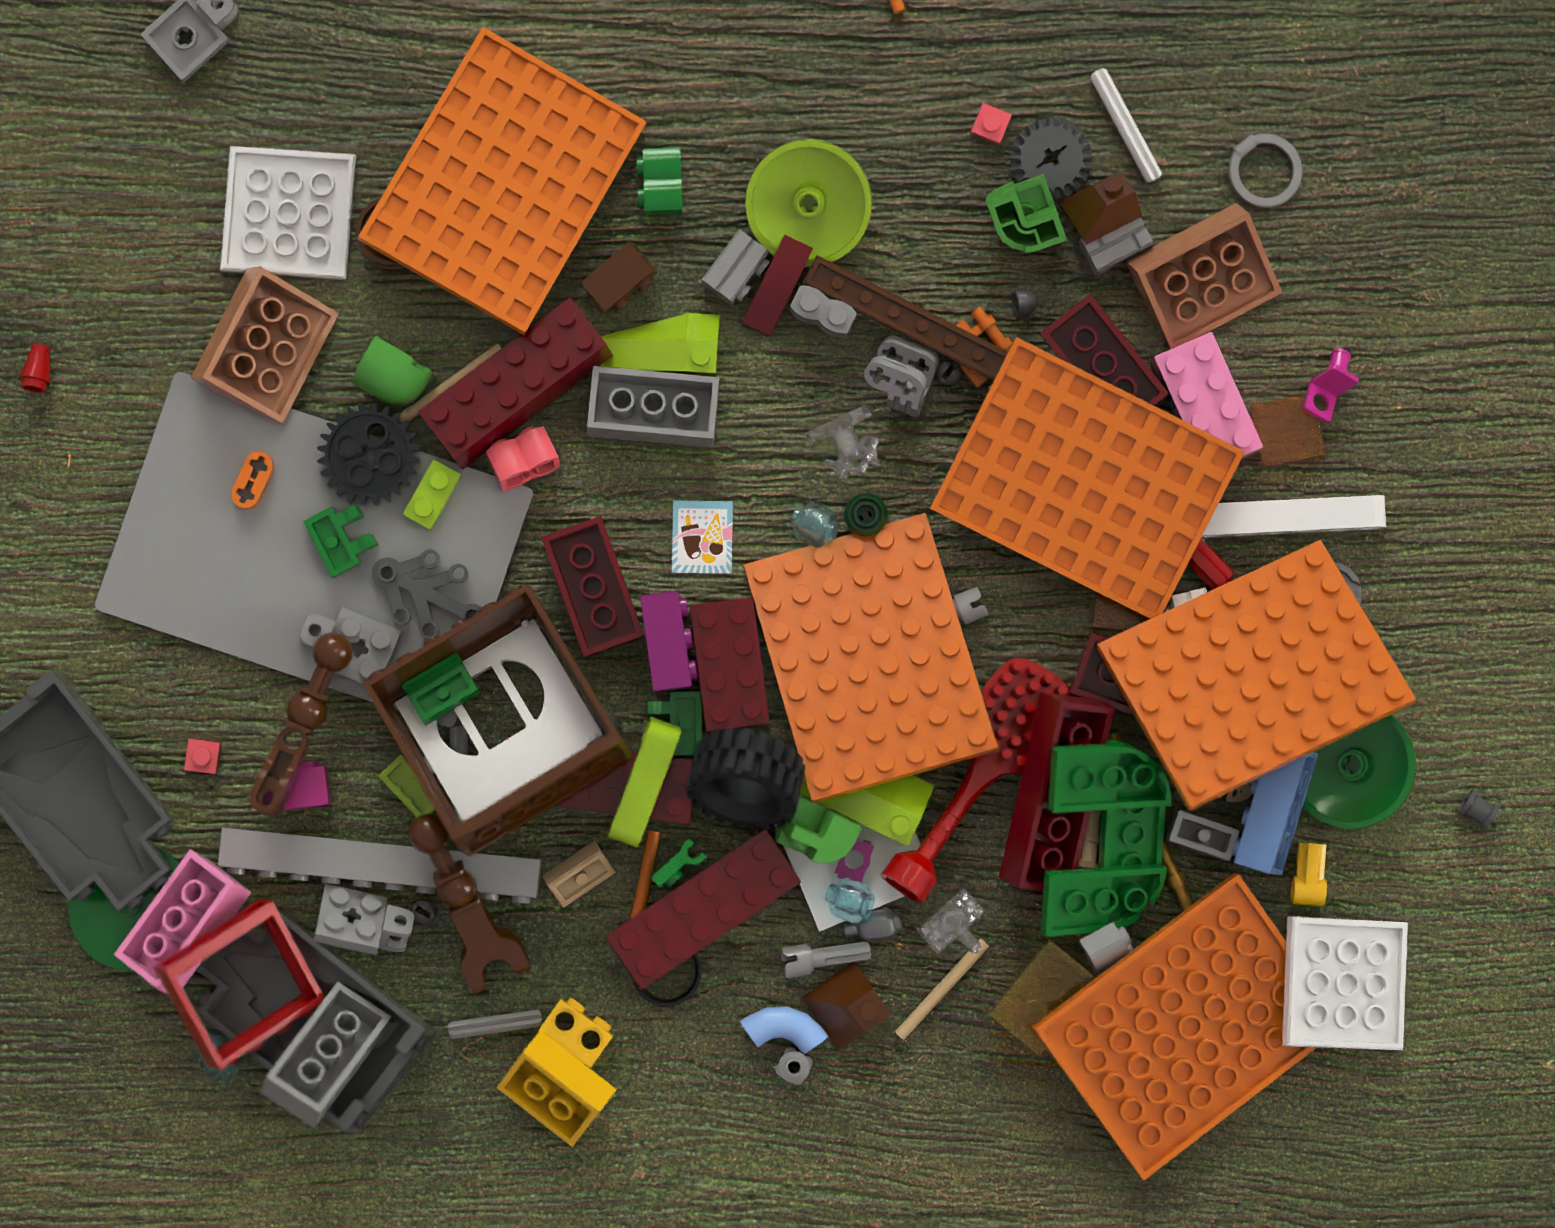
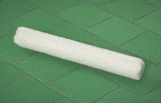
M1105 68L1099 69L1091 75V80L1147 183L1153 182L1161 177L1162 172Z

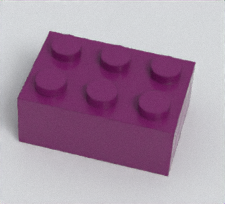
M679 591L640 596L654 693L660 694L693 689L692 682L698 681L695 660L689 661L687 650L694 649L691 630L684 629L683 619L689 618L686 597L680 598Z

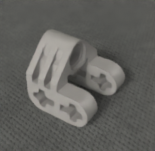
M888 336L878 348V356L871 359L864 372L865 379L872 387L889 393L887 407L917 418L933 384L939 366L938 355L933 350L902 337ZM890 347L896 348V356L890 355ZM920 358L925 360L926 366L924 368L919 366L920 362L918 360ZM878 367L883 369V377L877 375L878 371L876 369Z

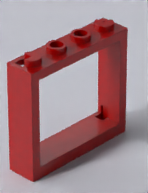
M259 899L154 966L156 973L207 1065L216 1069L223 1070L230 1064L235 1065L239 1061V1056L247 1051L253 1052L265 1045V1039L271 1035H278L287 1031L292 1026L291 1022L300 1016L307 1017L313 1013L312 1010L317 1008V1005L325 999L276 906L271 900ZM263 922L301 994L218 1049H215L176 977Z

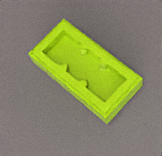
M402 754L378 775L416 818L422 814H432L435 811Z

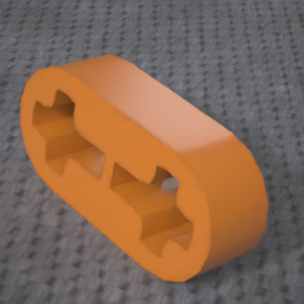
M257 451L249 454L234 483L231 497L234 504L241 509L249 510L258 506L274 473V461L265 452ZM261 458H265L264 464L267 466V470L259 471L256 479H253L255 468L251 466L252 462H259ZM250 482H253L251 493L255 495L254 499H247L245 503H241L242 497L238 495L239 491H246Z

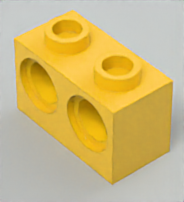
M570 997L566 1001L562 998L538 1031H543L569 1053L591 1068L614 1036L609 1032L612 1026L598 1016L592 1020L583 1012L586 1008L575 999ZM568 1012L573 1016L574 1025L571 1029L562 1030L558 1027L556 1019L559 1013ZM592 1030L598 1033L600 1036L598 1047L591 1049L583 1044L582 1037L586 1031Z

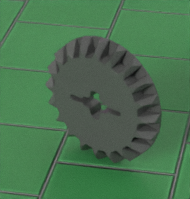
M1051 117L1042 120L1038 119L1027 125L1017 135L1012 145L1010 164L1016 181L1019 183L1044 174L1053 199L1063 198L1077 191L1086 181L1091 170L1092 155L1090 144L1085 138L1084 133L1075 124H1070L1064 119H1053ZM1065 148L1057 157V165L1054 166L1053 163H1048L1037 169L1046 158L1045 151L1054 153Z

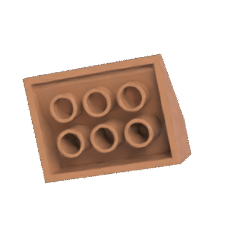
M1237 203L1125 261L1138 291L1170 349L1196 339L1282 294L1250 214Z
M260 266L247 268L190 379L218 395L283 424L339 313Z

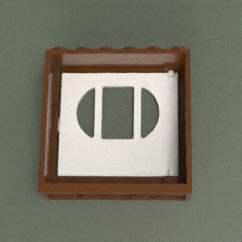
M529 584L514 587L506 594L505 598L496 603L491 602L484 605L475 616L456 622L447 633L442 636L431 637L424 643L422 648L415 652L403 654L396 660L395 664L387 669H379L369 676V680L362 683L450 837L467 858L633 758V755ZM535 618L540 622L607 735L604 736L535 622ZM455 652L459 655L472 679L490 668L495 671L526 724V728L494 748L488 749L464 706L461 704L454 710L479 752L477 756L463 755L449 748L439 734L437 719L425 726L402 687L403 683ZM503 662L523 664L533 670L540 678L544 689V705L538 719H534L505 671L502 665ZM393 704H396L398 710L400 711L401 715L403 716V718H404L405 722L407 723L409 729L411 730L412 734L414 735L416 741L418 742L420 748L422 749V751H423V753H424V755H425L424 758L422 757L420 751L418 750L417 746L415 745V743H414L413 739L411 738L409 732L407 731L405 725L403 724L402 720L400 719V717H399L398 713L396 712V710H395ZM433 774L437 775L439 781L444 787L454 807L456 808L461 819L463 820L462 823H460L458 817L456 816L454 810L452 809L450 803L445 797L443 791L441 790Z

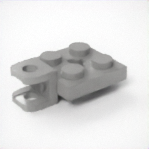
M177 0L140 35L174 73L185 82L230 41L222 30L237 17L239 7L232 0H197L196 2L194 0ZM220 3H223V6L220 9H217V6ZM182 30L186 33L193 32L190 44L184 43L180 45L178 43L181 39L179 33Z
M341 607L336 621L318 614L306 616L299 633V638L311 647L314 646V643L320 636L329 632L343 634L349 639L350 643H358L360 639L366 641L365 647L369 649L367 654H361L359 658L352 656L351 662L345 669L334 672L362 684L369 680L368 678L373 672L379 669H386L401 631ZM313 624L318 625L321 629V633L316 637L309 633V627Z
M325 883L313 941L376 955L378 949L403 952L407 947L408 937L412 932L414 913L405 908L388 905V897ZM345 915H352L357 919H355L354 923H349ZM402 919L405 921L406 924L403 925L395 922L394 920ZM389 935L400 937L401 939L399 941H394L389 937Z

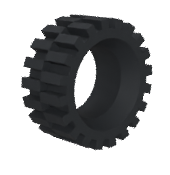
M726 728L725 733H722L719 729L714 730L711 736L705 734L702 736L701 741H698L696 744L686 784V795L688 799H692L691 804L695 808L702 807V814L707 817L711 815L716 816L715 821L721 824L728 821L732 823L731 827L739 829L740 825H747L748 830H757L758 826H762L764 830H769L773 828V824L781 827L785 825L786 821L790 822L794 814H796L805 772L803 758L801 755H795L796 749L791 745L784 747L783 740L779 738L774 740L768 739L769 734L761 731L759 735L752 734V729L743 728L742 732H736L735 728Z

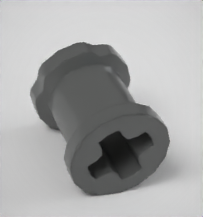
M1472 789L1463 799L1457 813L1468 815L1480 823V828L1485 830L1496 817L1500 806L1497 804L1491 805L1479 797L1476 790Z

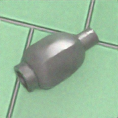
M888 908L863 913L856 923L844 925L846 938L859 936L868 942L893 939L897 932L903 931V922L900 912L894 913Z

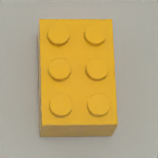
M541 1030L497 1086V1089L571 1147L574 1146L617 1090Z

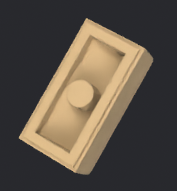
M593 841L546 872L543 878L564 908L615 874L616 871L596 841Z

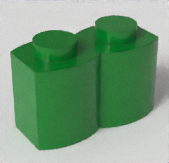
M681 148L643 149V157H637V176L644 177V188H638V207H644L645 215L683 214Z

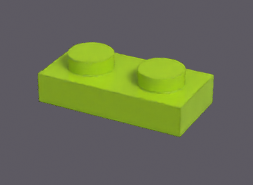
M433 459L403 515L432 530L462 475Z

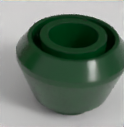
M870 493L854 496L847 503L844 511V518L848 528L860 536H872L880 532L886 524L888 515L884 502L876 495Z

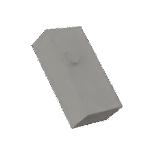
M593 366L587 421L588 437L714 448L720 377Z
M337 982L268 1073L260 1093L315 1128L383 1036L391 1016L340 982Z

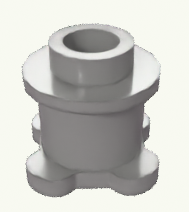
M788 1047L785 1049L779 1064L776 1065L775 1071L785 1081L799 1085L808 1076L813 1062L809 1056L797 1052L793 1047ZM797 1061L800 1064L799 1071L794 1073L789 1071V1063Z

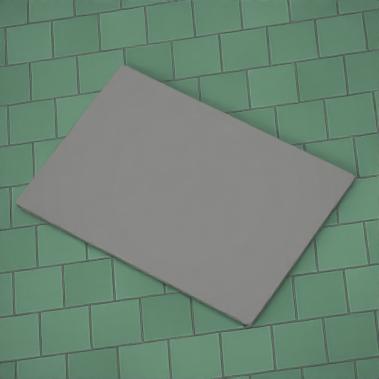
M177 372L173 377L95 601V608L98 611L310 681L316 668L312 654L313 647L305 644L299 638V633L306 616L318 614L336 621L341 607H344L401 631L387 664V669L395 664L396 660L403 654L415 652L422 648L427 639L423 638L419 632L421 623L411 592L400 586L404 607L409 609L411 619L408 624L402 626L393 622L391 618L393 609L387 591L376 585L372 578L374 564L385 557L394 558L400 563L421 556L425 550L432 549L440 556V563L436 568L427 569L424 567L405 575L417 581L448 571L454 564H462L468 570V578L465 582H453L434 588V590L465 606L477 604L483 607L491 602L496 603L533 497V491L531 488L523 485L508 491H502L496 477L469 467H465L462 470L457 463L417 451L412 454L418 457L421 463L411 464V468L418 474L407 475L406 478L411 483V486L408 487L401 484L399 486L402 492L401 496L392 491L390 492L391 502L388 503L381 496L379 497L378 506L373 504L371 498H368L366 505L362 506L358 496L350 503L348 502V492L341 497L336 494L339 485L332 488L328 487L327 483L332 476L323 477L320 474L327 468V465L317 463L318 459L325 457V453L318 451L317 446L327 444L320 435H330L332 431L328 428L327 423L337 425L336 423L290 409L283 424H280L216 394L190 379L192 375ZM369 434L371 441L378 442L382 440V438ZM350 438L345 439L340 446L341 452L343 454L354 452L356 441ZM390 442L376 451H372L367 447L364 449V456L344 462L343 467H348L362 458H366L371 462L374 460V453L393 448L395 443ZM257 451L265 452L274 461V473L258 506L249 510L241 509L234 504L231 497L234 483L248 455ZM387 455L382 460V468L386 471L395 469L398 464V459L395 455ZM261 458L259 462H252L251 466L255 468L253 479H256L259 471L267 470V466L264 464L265 458ZM434 459L460 473L462 477L432 530H429L405 517L403 512ZM363 467L357 468L352 476L355 483L365 482L369 475L368 470ZM250 482L246 491H239L238 495L242 497L241 503H245L247 499H254L255 495L251 493L253 482ZM352 505L359 506L364 518L344 526V529L351 542L370 533L374 535L378 546L358 555L362 564L332 578L303 521L329 507H333L336 514ZM432 553L427 554L424 559L427 565L434 564L436 556ZM386 567L382 570V577L384 579H389L393 576L392 568ZM456 568L453 571V577L455 579L463 578L464 570ZM427 601L433 621L439 626V636L450 631L451 627L460 621L459 616ZM397 611L395 615L396 620L399 622L404 621L407 618L406 611ZM469 611L466 618L470 619L478 614L477 611ZM313 624L309 627V633L316 637L321 633V629L318 625ZM428 624L424 627V634L426 636H431L435 633L434 625ZM360 639L358 643H351L354 650L353 656L359 658L361 654L368 653L369 649L365 647L366 641ZM333 674L328 688L373 702L363 684L339 674ZM393 704L395 710L399 711L396 704ZM453 709L438 718L437 724L448 728L453 727L458 718L455 710Z

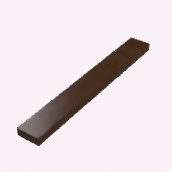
M818 255L815 257L802 283L805 286L818 289L830 299L845 302L856 312L994 381L1008 353L990 342Z

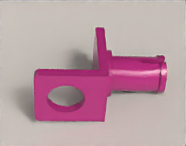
M1340 348L1331 351L1328 369L1310 380L1303 409L1325 423L1331 421L1337 397L1357 385L1359 381L1358 377L1347 372L1351 354ZM1315 395L1324 399L1326 403L1325 411L1317 409L1314 405L1313 398Z

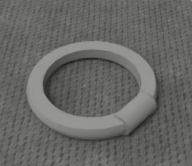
M1251 134L1233 148L1234 152L1228 167L1229 180L1232 188L1243 201L1252 206L1271 208L1285 203L1296 193L1302 179V163L1298 152L1287 140L1274 134ZM1259 144H1271L1280 148L1286 153L1291 162V181L1286 190L1278 196L1271 198L1255 196L1243 186L1240 180L1239 163L1241 158Z

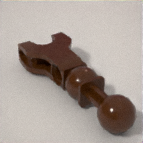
M325 633L314 643L312 654L316 668L307 688L299 686L298 690L301 692L294 695L288 702L286 710L288 720L284 722L287 726L278 734L249 795V803L258 813L276 816L282 813L287 805L299 770L309 749V736H314L315 732L313 731L319 728L326 720V703H330L331 700L324 695L333 674L345 669L352 660V644L341 633ZM298 732L302 737L301 745L297 749H289L286 745V738L289 734ZM271 791L274 797L271 804L266 806L264 797Z
M431 813L418 816L409 827L408 837L410 843L417 851L429 854L436 868V871L433 873V881L436 885L437 895L449 907V913L465 943L460 955L461 972L472 992L478 994L487 989L485 984L486 976L483 970L485 965L492 960L501 959L507 961L518 974L530 970L529 958L518 934L508 928L499 927L494 923L477 891L474 877L464 869L462 860L453 861L446 847L449 833L439 816Z

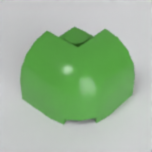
M1044 174L1016 184L1012 181L987 195L986 203L997 234L1002 242L1012 249L1028 253L1067 241Z
M375 335L355 371L353 384L377 397L383 404L392 407H407L422 398L436 376L430 369L414 361L411 356Z
M800 794L796 814H794L790 822L786 821L784 826H776L775 838L778 843L805 854L811 861L827 864L837 862L849 853L862 830V826L856 821L840 815L818 802L813 804L810 798Z

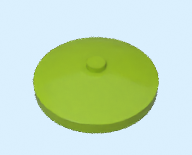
M796 140L774 149L756 167L746 192L747 219L759 243L774 256L784 235L813 248L805 266H811L817 255L833 262L850 252L864 235L871 216V189L862 167L845 150L822 140Z

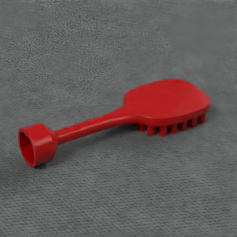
M1014 658L1003 664L989 678L982 688L981 694L998 751L971 758L967 773L959 789L917 851L912 850L894 854L881 873V877L895 890L912 901L923 904L937 884L932 861L972 804L1001 776L1007 774L1022 776L1041 692L1076 697L1075 694L1070 693V688L1059 677L1033 661L1025 658Z

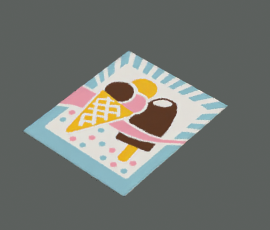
M673 500L672 573L732 574L733 501Z

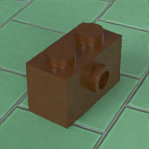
M628 242L581 283L605 312H612L614 310L618 313L631 302L629 297L634 292L639 290L641 293L655 282L652 277L658 271L635 243Z

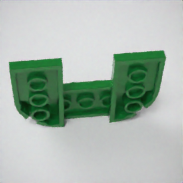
M1106 740V744L1052 747L1048 809L1053 813L1102 810L1098 868L1045 871L1041 933L1046 937L1091 934L1111 922H1114L1117 929L1122 926L1125 928L1140 919L1138 914L1149 903H1155L1163 888L1167 873V867L1162 864L1166 806H1171V790L1163 770L1157 766L1150 756L1132 745L1120 741Z

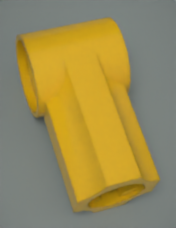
M1298 843L1296 875L1293 876L1291 883V904L1324 907L1327 894V881L1324 878L1326 845Z

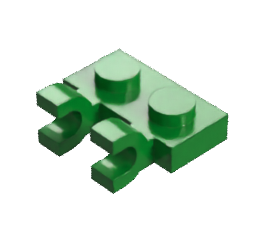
M352 505L336 514L333 507H329L303 521L332 578L362 564L358 555L378 546L373 534L367 533L351 542L344 529V526L364 518L359 506Z
M669 692V701H648L646 703L647 715H669V723L681 727V734L673 756H694L696 744L702 738L701 692Z
M690 838L683 844L681 851L651 877L659 887L665 884L668 887L673 886L684 875L681 869L687 863L699 865L708 858L703 852L697 858H691L688 855V850L695 844Z

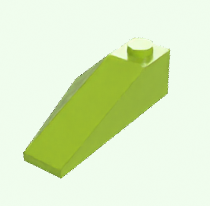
M687 313L601 336L613 357L600 367L716 377L720 315Z
M911 775L818 803L884 836L909 846L935 785ZM804 776L800 794L811 799Z

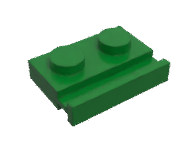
M456 652L402 684L403 689L425 726L480 694Z

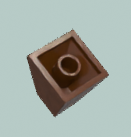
M1122 172L1114 173L1059 201V206L1086 245L1142 217L1136 192Z
M852 962L802 997L838 1050L892 1015L856 962Z

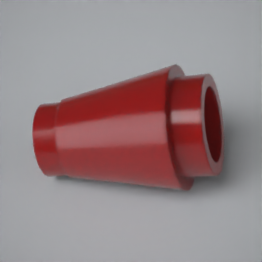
M32 344L19 376L22 389L34 393L46 392V387L50 385V348L48 346Z

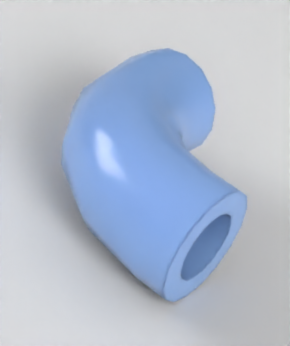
M788 1006L766 1007L740 1021L757 1047L774 1038H784L791 1041L801 1053L806 1054L829 1037L812 1017Z

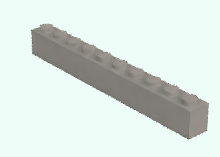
M222 828L218 866L226 867V873L245 875V869L258 870L257 876L277 878V872L290 873V880L308 881L309 875L321 876V883L340 884V879L343 878L353 879V886L372 888V882L385 883L384 889L403 891L404 885L417 886L416 892L435 894L436 885L433 881V873L436 871V868L429 854L419 852L414 847ZM449 851L454 862L458 860L463 861L464 869L474 877L477 891L480 892L482 899L498 900L499 894L511 895V902L530 904L531 898H538L542 860L475 853L467 858L463 852Z

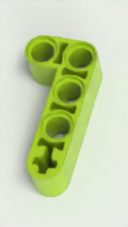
M650 716L641 740L640 749L607 837L638 848L681 734V727Z

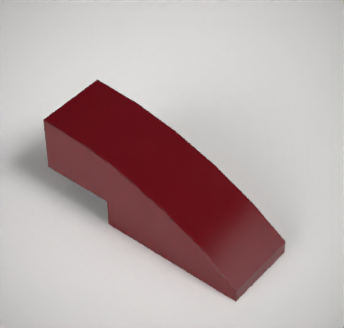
M787 235L783 236L742 324L769 337L771 336L813 250L812 247Z

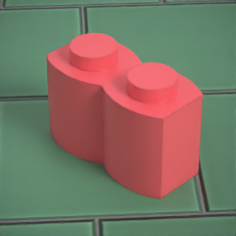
M544 426L525 428L515 439L497 440L486 450L487 460L502 491L517 488L531 479L542 477L561 467L559 457Z

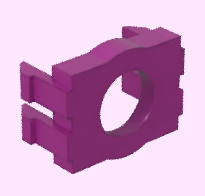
M857 838L850 851L857 850L862 853L864 857L862 866L858 869H850L845 863L844 856L838 860L835 874H838L837 878L843 880L846 877L850 878L849 882L854 884L857 882L862 883L864 874L870 865V857L874 846L870 845V841L863 839V842L858 841L859 838Z

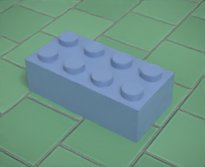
M1312 752L1253 780L1251 786V794L1254 795L1251 807L1247 806L1244 810L1241 824L1245 825L1242 837L1236 838L1232 850V855L1236 856L1234 863L1268 874L1282 876L1318 753Z

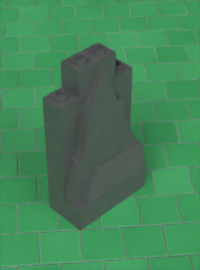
M50 669L26 689L29 694L0 716V814L69 901H75L77 898L80 901L85 900L96 891L94 885L97 883L118 911L125 910L126 908L132 911L145 901L142 895L151 888L155 891L159 890L169 879L168 875L174 871L151 842V839L155 838L158 841L172 830L169 825L175 819L107 734L108 730L64 673Z
M278 911L325 998L336 983L340 982L391 1016L383 1036L324 1114L344 1132L359 1133L437 1034V1031L409 1008L399 1005L325 944L313 941L314 935L289 915ZM263 922L260 926L263 930L260 933L252 928L204 959L197 968L201 974L217 986L216 990L211 989L201 1000L203 1006L198 1013L231 1040L301 994ZM317 1008L312 1010L313 1013L307 1017L300 1016L291 1022L292 1026L287 1031L278 1035L273 1034L265 1039V1045L253 1052L247 1051V1053L271 1071Z

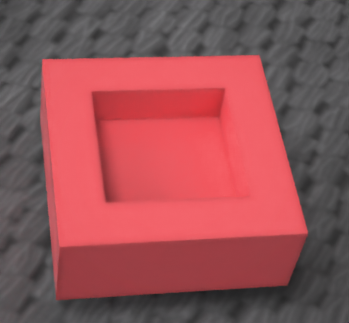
M983 103L970 134L1000 145L1012 114Z
M188 738L184 770L217 774L222 743Z

